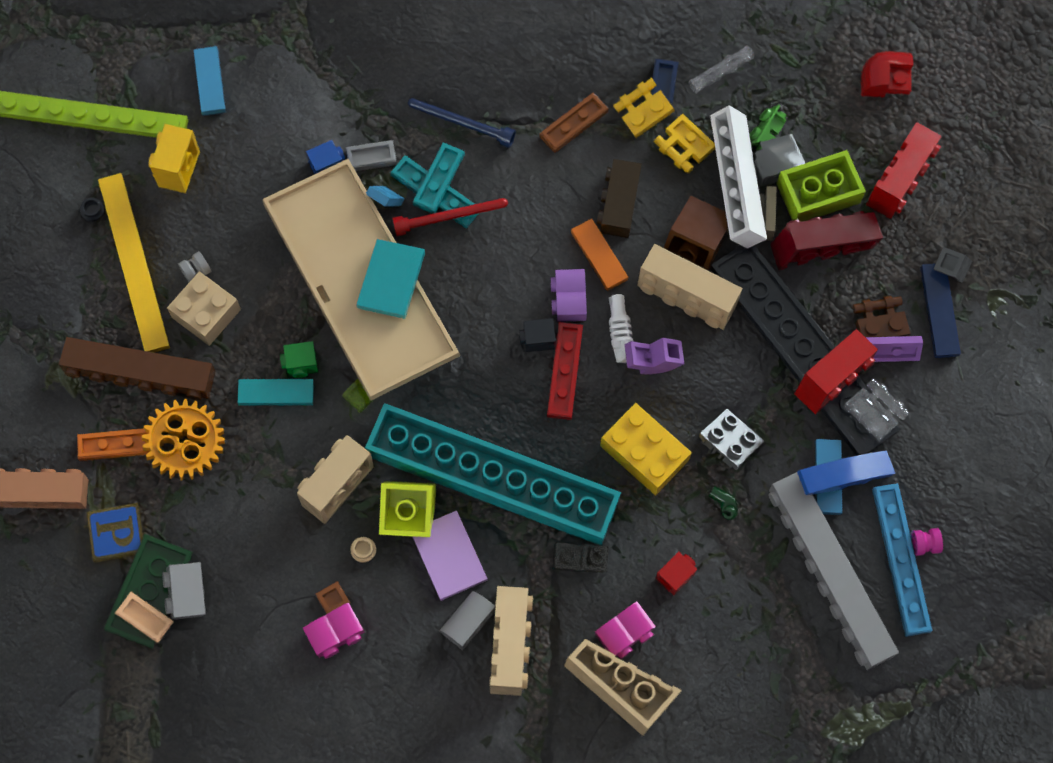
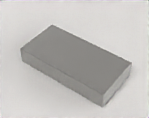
M393 140L346 147L347 158L355 171L397 165Z

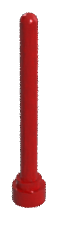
M505 198L411 219H408V217L403 218L402 216L394 217L395 232L397 236L406 235V232L411 231V228L505 208L508 205V201Z

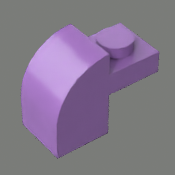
M661 338L651 344L633 341L625 344L627 368L639 369L640 374L663 373L684 365L682 342L680 340Z

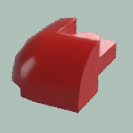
M884 51L870 57L864 64L861 73V96L885 97L886 93L910 95L911 69L913 67L912 53Z

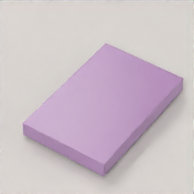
M457 510L433 520L430 537L412 536L440 601L487 581L486 574Z

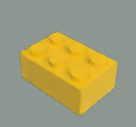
M637 403L604 434L600 444L609 455L655 496L683 468L692 454L689 449Z

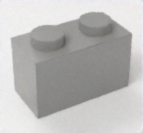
M201 562L169 565L166 568V572L162 574L163 586L168 588L169 598H165L166 614H170L171 620L205 615Z

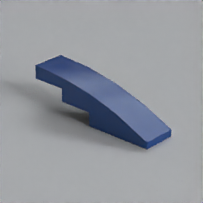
M886 450L823 463L799 470L797 473L805 495L842 490L847 486L865 484L874 479L887 478L894 475L895 471Z

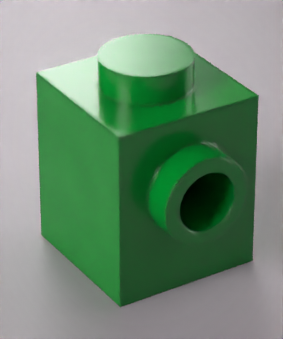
M313 341L283 345L284 354H280L281 367L287 370L289 377L303 378L308 376V374L318 373Z

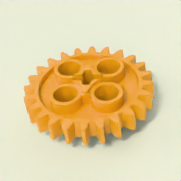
M184 399L183 405L180 406L174 400L173 407L171 408L164 403L165 411L163 412L155 409L157 418L148 417L151 425H144V431L149 434L142 435V441L148 442L142 445L143 451H150L146 454V459H154L152 468L161 466V475L168 470L170 479L178 473L180 480H183L185 474H188L192 480L196 471L203 476L204 467L212 470L210 461L219 462V457L215 453L223 454V448L219 445L225 444V438L219 437L224 434V428H217L221 424V420H213L215 412L211 411L207 414V405H203L199 409L196 400L192 406H188L187 399ZM174 420L180 421L182 423V425L176 429H173L169 426L170 422ZM201 427L206 430V433L197 436L193 431ZM163 432H166V433H168L169 435H164V436H163L162 433H163ZM184 436L188 437V440L180 443L179 439H183ZM166 443L174 446L173 450L169 452H164L160 448ZM204 443L205 446L201 447L198 444ZM190 450L198 452V456L194 459L187 458L185 454Z

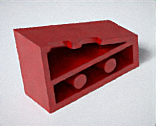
M856 329L805 373L794 394L816 415L830 400H834L846 385H851L858 378V373L862 369L866 371L874 364L876 360L873 357L878 349Z

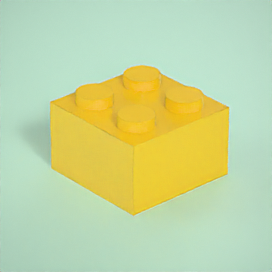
M165 124L162 132H159L157 135V148L155 153L150 155L149 167L152 170L158 187L186 193L200 150L193 130Z

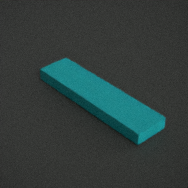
M406 155L390 172L394 179L416 194L428 173L426 169ZM449 186L438 209L443 212L474 205L475 203ZM478 214L453 220L467 229Z

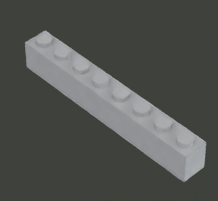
M796 472L773 483L769 489L770 501L774 507L778 506L781 511L783 525L786 529L790 528L794 535L793 543L799 552L802 551L807 559L805 560V565L811 574H815L818 580L817 586L822 596H827L831 604L829 608L833 617L836 620H840L845 639L848 643L852 642L856 650L854 654L858 663L861 666L864 665L866 670H869L895 657L899 651L813 495H805L798 473Z

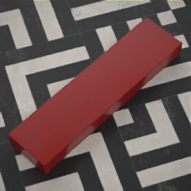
M559 322L547 417L572 420L583 325Z

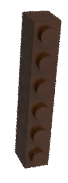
M66 337L59 361V366L65 375L72 378L86 376L95 382L113 381L115 385L121 387H128V384L135 385L144 391L157 389L171 396H176L179 393L193 400L209 399L216 372L213 364L70 337Z

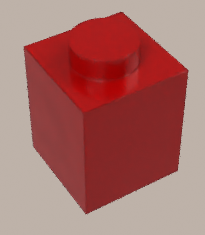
M678 552L657 573L656 579L674 596L695 575L697 571L696 563L687 554L683 556Z

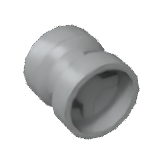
M199 251L193 254L190 260H183L178 263L188 282L199 271L204 275L212 272Z

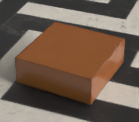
M338 581L315 594L326 614L344 604H350Z

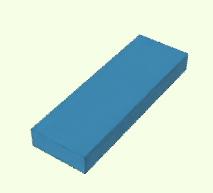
M217 46L194 49L202 116L225 113L226 108Z
M816 439L815 466L842 459L841 440ZM842 490L815 494V500L823 514H842Z

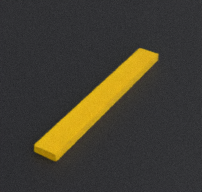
M119 173L98 179L144 351L155 353L169 349V341L123 175Z

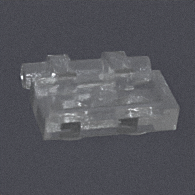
M873 378L867 384L873 392L869 394L862 388L845 403L844 407L880 442L899 424L893 415L897 414L904 420L910 413L903 407L904 404L900 400H896L887 391L888 388L884 384L880 385ZM880 398L889 408L886 410L877 399Z

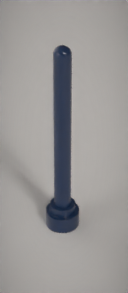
M414 98L408 101V106L413 109L497 138V141L502 146L510 148L515 139L516 130L508 127L497 129Z

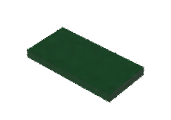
M144 534L104 627V631L153 649L155 641L117 616L115 612L129 593L132 592L167 616L165 598H169L168 588L163 586L162 574L166 572V568L169 565L188 564L193 552Z

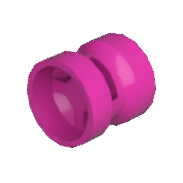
M939 528L929 529L928 532H923L922 530L911 532L915 556L924 555L929 551L933 554L942 553L943 539Z

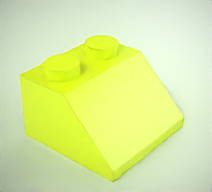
M396 481L381 483L379 535L430 537L435 512L436 484Z

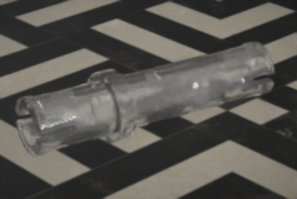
M746 45L733 55L728 54L724 57L723 61L689 80L688 83L691 90L697 94L700 90L728 73L736 72L738 67L754 59L753 51Z

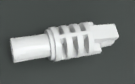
M616 294L609 297L611 317L609 319L611 345L614 349L616 362L626 363L625 344L633 341L631 320L626 315L624 295Z

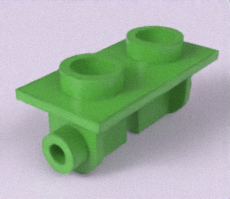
M779 104L771 109L767 108L764 110L759 118L761 120L759 126L755 127L749 135L751 147L755 145L757 151L762 149L760 145L762 141L776 138L770 131L778 135L786 122V114L778 111Z

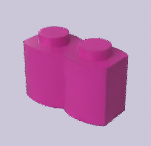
M635 602L595 631V635L607 651L614 654L615 657L619 656L620 659H623L633 651L631 648L633 644L638 641L643 644L653 637L652 631L656 626L639 603Z
M349 603L338 607L303 627L319 658L324 656L325 659L339 652L338 648L341 645L347 643L348 646L357 643L362 639L361 635L365 633Z

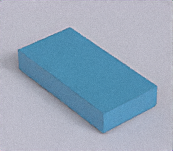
M369 186L366 192L367 196L383 206H401L405 198L386 186Z

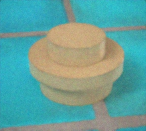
M359 537L351 545V555L358 562H369L376 554L375 543L368 537Z

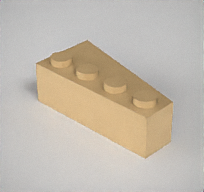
M497 586L490 694L521 696L522 689H527L528 673H523V664L529 663L530 647H525V637H530L531 621H526L527 611L532 612L533 596H528V588Z
M586 639L568 657L564 665L642 736L681 692L680 689L665 684L658 677L650 676L637 669V666L618 659L611 652Z

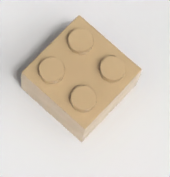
M200 271L167 307L172 319L208 346L212 344L241 310L235 297Z

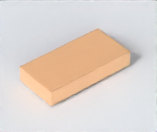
M132 592L129 593L115 612L117 616L156 643L160 642L174 623L173 620Z

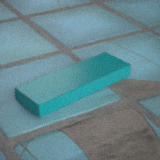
M444 142L442 143L413 200V206L432 214L436 213L465 156V151Z
M313 379L238 380L239 406L313 405Z

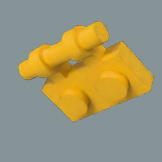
M652 78L645 83L642 81L637 85V89L628 95L624 94L619 98L620 101L613 105L618 113L625 108L628 110L629 113L624 115L622 119L635 138L675 111L661 90L654 95L650 93V90L657 86ZM644 96L646 101L635 108L632 103Z
M684 114L666 128L665 133L670 136L667 140L661 135L654 140V143L659 147V151L663 155L667 154L674 161V165L678 169L682 168L687 174L694 168L688 162L691 158L700 163L715 150V143ZM678 144L685 152L680 154L673 146Z

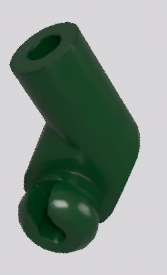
M714 486L709 497L720 503L722 515L726 520L735 519L738 515L735 497Z

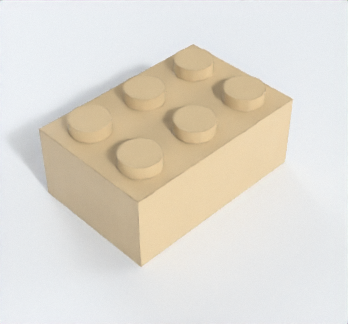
M348 435L343 440L339 439L331 448L332 453L326 459L322 458L315 466L313 475L310 478L306 477L297 488L299 490L297 495L301 505L324 524L374 468L371 453Z

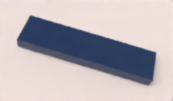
M922 264L920 270L934 357H959L961 351L948 276L935 271V264Z

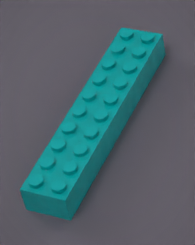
M384 403L365 446V449L371 453V457L374 460L600 546L603 544L621 492L386 403Z

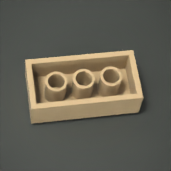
M656 244L653 245L641 266L637 284L644 293L648 295L654 294L662 298L664 303L670 306L676 305L683 309L687 315L691 317L697 316L705 320L706 324L710 327H719L723 330L737 306L743 289Z

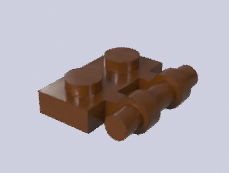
M889 295L884 296L880 300L871 301L866 299L862 300L861 303L853 304L854 314L863 313L864 316L863 319H857V330L865 337L910 336L911 333L905 311L895 313L894 307L902 306L901 296L892 297ZM884 309L885 315H873L874 310Z

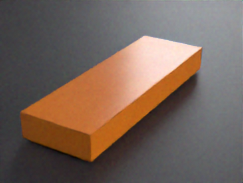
M593 219L571 229L573 237L607 291L628 280V275Z
M144 428L78 434L79 461L146 455L150 451H143L142 445L148 442L142 441V435L149 433L145 432Z

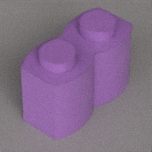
M585 269L555 270V277H551V292H556V300H552V315L557 314V322L586 321Z

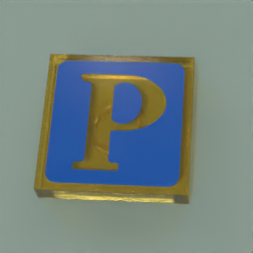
M138 503L87 512L94 563L136 555L143 539Z

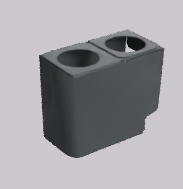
M793 134L760 143L762 149L756 151L757 158L754 161L757 183L760 188L776 184L781 171L805 164Z

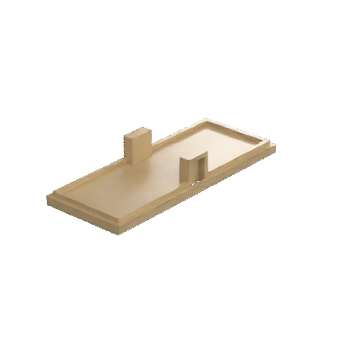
M346 159L264 198L263 204L371 401L460 357V353L418 280L405 319L357 308L356 304L377 239L396 243L372 199L367 196V191L349 159Z

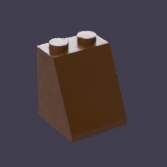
M690 196L670 229L664 249L709 271L729 231L726 211Z

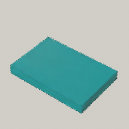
M377 239L356 304L357 308L405 319L425 256V249Z

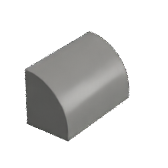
M472 591L439 632L463 651L494 614L495 605L482 595Z

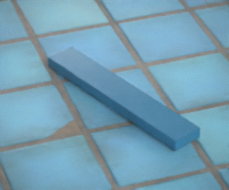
M897 483L873 487V496L905 637L931 633L932 627L899 485Z

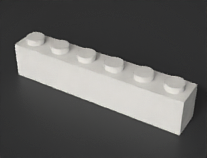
M729 105L710 115L730 240L745 248H749L766 240L767 236L746 115Z

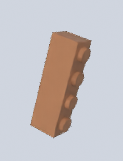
M0 468V508L86 509L89 479L84 473H81V470L67 469L66 472L41 469L40 472H31L29 469L18 468L15 469V472H5L4 469Z

